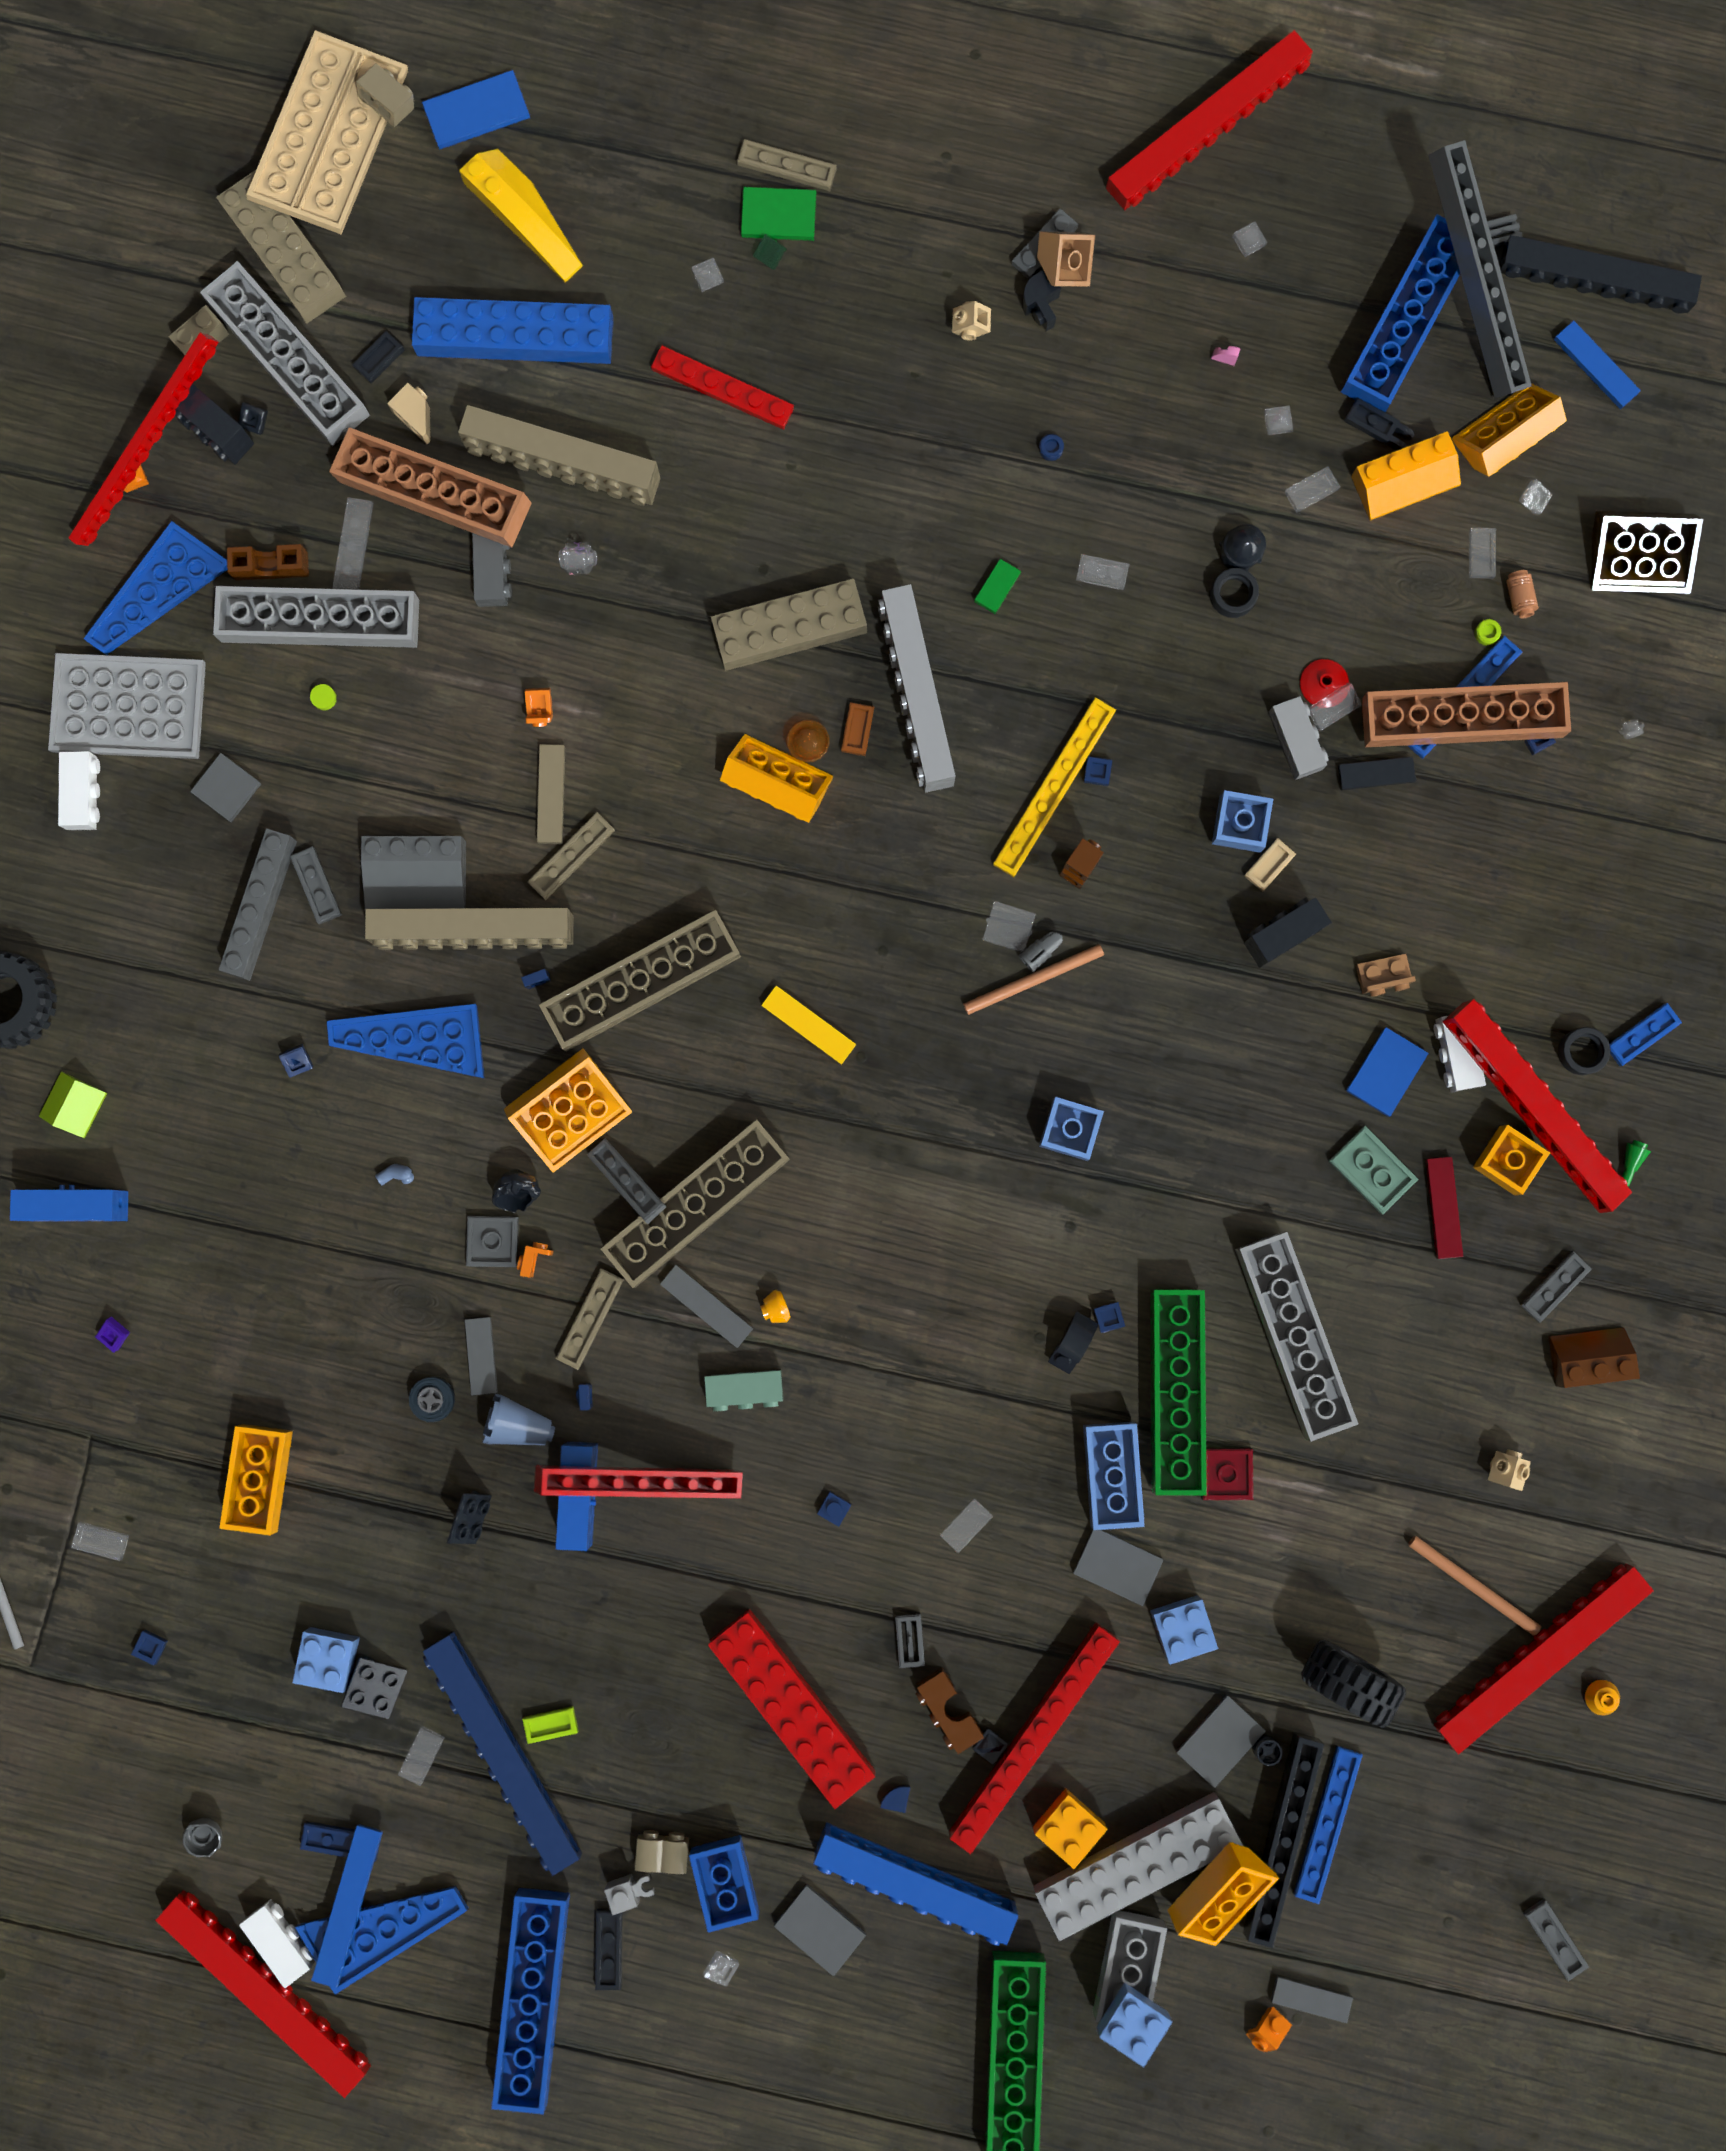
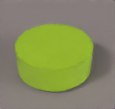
M1492 619L1481 621L1475 629V638L1482 645H1492L1501 636L1500 625Z
M325 684L315 686L310 693L312 704L319 710L331 709L337 700L335 691Z

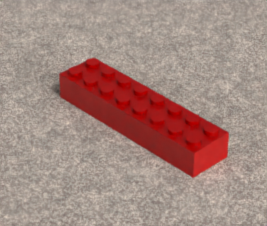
M750 1608L709 1641L708 1646L834 1809L875 1777V1769Z

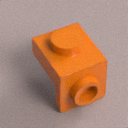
M525 689L526 723H532L534 727L546 726L553 718L551 689Z
M533 1242V1246H526L524 1255H520L517 1270H521L520 1276L532 1278L538 1253L553 1256V1250H547V1244Z
M1269 2007L1256 2028L1248 2030L1246 2035L1252 2040V2045L1262 2052L1274 2051L1278 2049L1292 2024L1274 2007Z

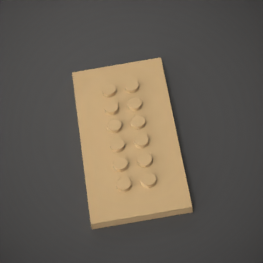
M315 31L247 191V200L342 234L387 124V121L358 97L356 81L377 63L381 68L389 70L394 78L403 85L408 72V65Z

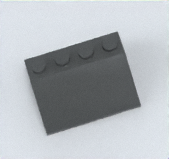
M361 836V867L365 914L366 909H465L466 841L462 836Z

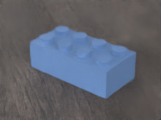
M1135 1422L1083 1425L1091 1528L1093 1530L1145 1527L1137 1424Z

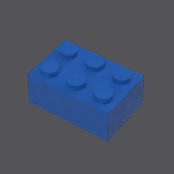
M741 1835L692 1847L689 1857L707 1931L712 1932L758 1920L759 1907Z

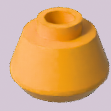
M773 1290L763 1299L764 1305L760 1306L765 1320L770 1319L772 1323H786L790 1319V1313L781 1291Z
M1597 1680L1588 1686L1585 1692V1702L1593 1713L1609 1715L1619 1706L1620 1694L1613 1683L1607 1680Z

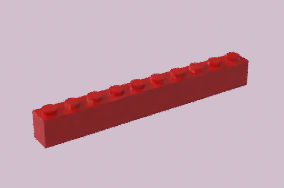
M1295 30L1292 31L1108 178L1106 190L1124 211L1131 205L1133 207L1138 205L1144 198L1143 195L1148 191L1154 192L1162 184V180L1167 176H1174L1186 161H1193L1202 148L1212 146L1222 132L1228 133L1236 125V121L1241 117L1247 118L1254 111L1256 105L1260 102L1262 104L1267 102L1276 89L1286 87L1296 73L1302 74L1310 66L1309 61L1313 53L1311 48Z
M1475 999L1460 1004L1442 1022L1599 1213L1613 1212L1632 1193L1627 1186V1181L1611 1167L1610 1160L1602 1156L1596 1148L1595 1142L1584 1134L1580 1129L1578 1121L1570 1117L1564 1109L1563 1103L1552 1095L1548 1090L1549 1087L1546 1082L1539 1079L1534 1073L1532 1065L1520 1056L1514 1043L1507 1040L1502 1034L1500 1026L1485 1013V1008L1479 1002H1476Z
M1621 1564L1611 1571L1612 1575L1607 1580L1596 1583L1589 1595L1577 1599L1572 1604L1573 1608L1566 1614L1561 1613L1553 1620L1554 1624L1547 1630H1540L1533 1637V1642L1528 1646L1524 1645L1517 1649L1514 1653L1515 1657L1509 1662L1505 1661L1499 1664L1491 1677L1480 1680L1472 1693L1461 1696L1456 1701L1454 1708L1450 1711L1442 1712L1436 1718L1437 1722L1433 1726L1457 1754L1464 1751L1654 1591L1634 1566Z
M1096 1622L949 1830L950 1839L971 1854L1119 1644V1639Z
M183 1890L155 1920L342 2097L345 2098L366 2075L371 2067L367 2057L360 2051L356 2052L349 2045V2041L344 2035L337 2034L331 2028L326 2018L318 2016L312 2011L309 2002L296 1996L290 1985L284 1988L266 1963H261L255 1957V1953L250 1947L243 1946L236 1939L237 1937L231 1929L224 1928L218 1922L213 1912L205 1910L200 1906L199 1900L195 1895Z

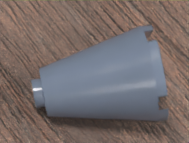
M494 1395L492 1401H495L494 1407L489 1409L483 1432L485 1437L482 1439V1443L545 1445L547 1441H552L555 1427L551 1426V1420L503 1395Z

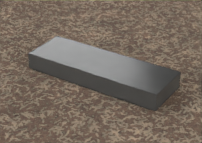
M312 846L290 855L317 923L320 925L341 916L342 913L315 848Z
M1571 1251L1520 1306L1538 1323H1541L1592 1269L1574 1251Z
M491 1317L465 1320L471 1395L497 1393Z
M1544 1898L1523 1912L1567 1981H1570L1589 1968Z
M1276 1975L1271 1996V2002L1274 2004L1343 2023L1348 2021L1353 1997L1349 1994Z

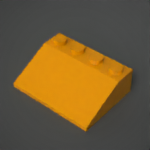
M584 1048L504 1108L507 1118L552 1172H555L632 1113V1110Z

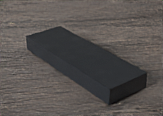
M1413 757L1341 764L1338 766L1341 791L1414 783L1416 781Z
M597 1909L595 1990H621L623 1912L612 1915L611 1909Z

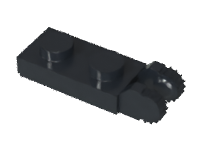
M1360 398L1356 399L1344 420L1347 424L1385 445L1388 444L1390 448L1396 451L1406 448L1407 444L1392 436L1394 431L1397 435L1411 440L1415 435L1414 431L1399 423L1398 419Z

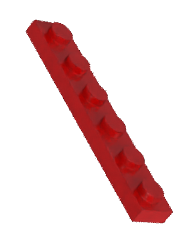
M662 345L651 366L654 372L783 430L794 410V405Z

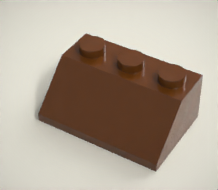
M1624 1327L1548 1336L1556 1387L1569 1388L1640 1379L1637 1354Z

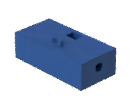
M59 1185V1190H11L10 1221H128V1191L75 1190V1185H69V1190H64V1185Z
M567 1442L561 1447L560 1466L597 1467L598 1443ZM559 1496L556 1550L587 1551L593 1545L595 1496Z

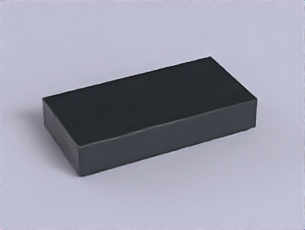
M385 331L352 366L372 384L405 349L394 337Z

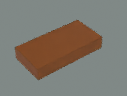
M850 702L841 752L866 756L874 714L873 706Z

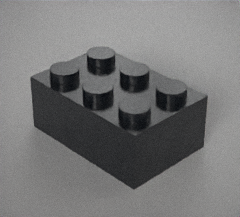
M194 384L191 385L187 398L180 402L175 410V417L178 418V421L187 430L191 429L204 445H209L224 462L229 460L236 465L254 445V442L242 426Z
M1307 897L1289 909L1291 913L1287 914L1285 910L1273 917L1268 922L1270 924L1268 927L1262 924L1247 934L1249 939L1244 942V945L1259 968L1332 923L1316 897L1310 901Z

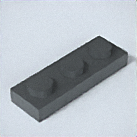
M1059 209L1040 231L1075 232L1078 229V223L1062 209ZM1039 232L1012 260V266L1028 280L1042 268L1037 258Z

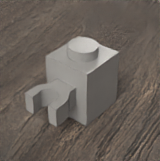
M649 1873L641 1876L637 1882L634 1881L632 1874L607 1883L604 1891L612 1915L637 1907L640 1896L649 1897L655 1894L654 1887L648 1890L642 1887V1883L650 1881Z

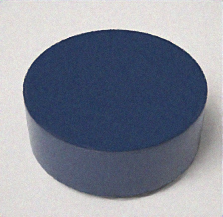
M1054 434L1044 436L1039 445L1040 455L1048 461L1060 458L1064 449L1062 439Z

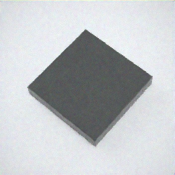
M220 753L190 792L232 823L260 787L261 783Z
M468 1216L466 1266L517 1267L519 1217Z

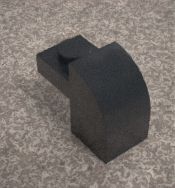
M1044 270L1035 274L1027 282L1022 305L1025 316L1033 312L1036 323L1039 326L1042 325L1047 332L1054 328L1056 316L1048 303L1059 298L1061 286H1052Z
M1076 1312L1067 1325L1060 1342L1051 1354L1048 1363L1070 1374L1076 1364H1079L1089 1347L1098 1323Z

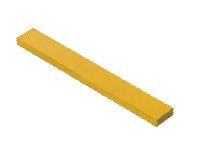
M1096 697L1094 698L993 863L994 866L1015 877L1113 717L1116 709Z

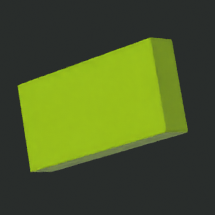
M573 1706L523 1717L527 1744L578 1733Z

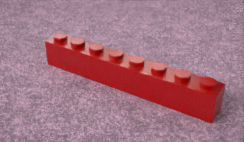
M535 1466L534 1492L540 1495L741 1498L743 1473L727 1469Z

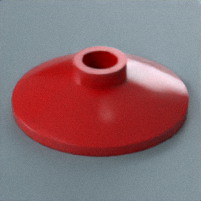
M1320 659L1312 662L1304 669L1300 678V689L1302 695L1310 704L1320 708H1330L1339 704L1346 697L1349 690V677L1339 663L1328 659ZM1328 678L1330 685H1325L1322 679Z

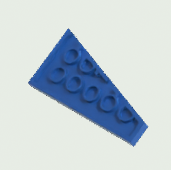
M171 521L84 637V640L105 655H108L227 570V560Z
M476 1004L327 1021L328 1040L331 1047L485 1079Z
M453 1886L360 1909L339 1985L337 1988L330 1986L333 1993L337 1994L465 1913L469 1907L457 1887ZM330 1917L298 1924L295 1927L316 1963Z

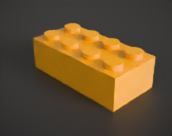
M246 1424L235 1426L219 1529L272 1535L278 1532L293 1431Z

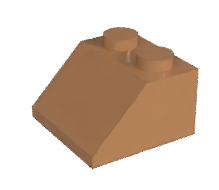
M1039 232L1037 258L1052 286H1090L1095 235L1076 232Z

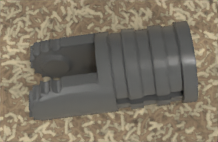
M1049 932L1040 940L1036 939L1033 944L1018 956L1024 965L1034 972L1036 968L1040 967L1042 963L1052 956L1051 953L1062 943L1063 937L1060 933Z

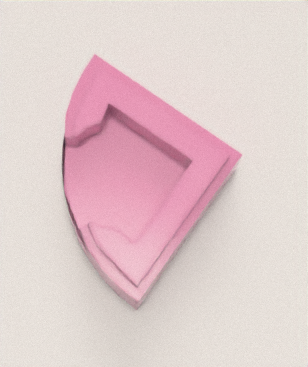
M1229 346L1228 350H1221L1218 347L1214 349L1211 359L1234 366L1240 348Z

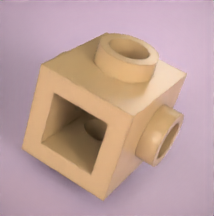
M976 301L965 302L962 306L953 308V333L962 336L964 340H975L978 336L990 333L991 308Z
M1507 1449L1506 1454L1496 1451L1495 1457L1490 1463L1491 1471L1488 1480L1522 1491L1525 1480H1527L1530 1473V1461L1521 1459V1453Z

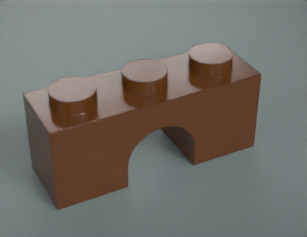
M301 544L276 545L277 551L273 552L257 551L252 546L227 548V570L235 581L309 577L308 552Z
M1082 839L1066 862L1060 877L1081 889L1104 853L1100 850L1101 846L1091 839H1088V841Z
M942 1667L916 1683L919 1690L915 1693L922 1706L927 1704L932 1713L929 1714V1717L936 1728L941 1726L946 1734L943 1736V1740L950 1750L954 1748L957 1754H960L984 1738L983 1732L970 1711L959 1717L950 1716L945 1711L946 1701L957 1693Z

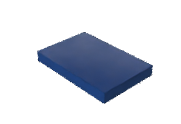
M1385 1027L1346 1091L1387 1117H1390L1429 1053Z

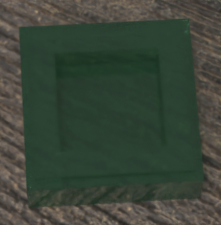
M765 234L753 256L775 270L787 248Z

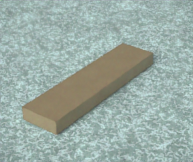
M746 139L743 141L737 160L738 166L827 191L831 189L837 165Z
M540 745L538 844H563L565 745Z
M596 812L527 881L528 884L547 900L615 829Z
M601 1268L556 1357L557 1360L577 1370L580 1369L624 1279Z

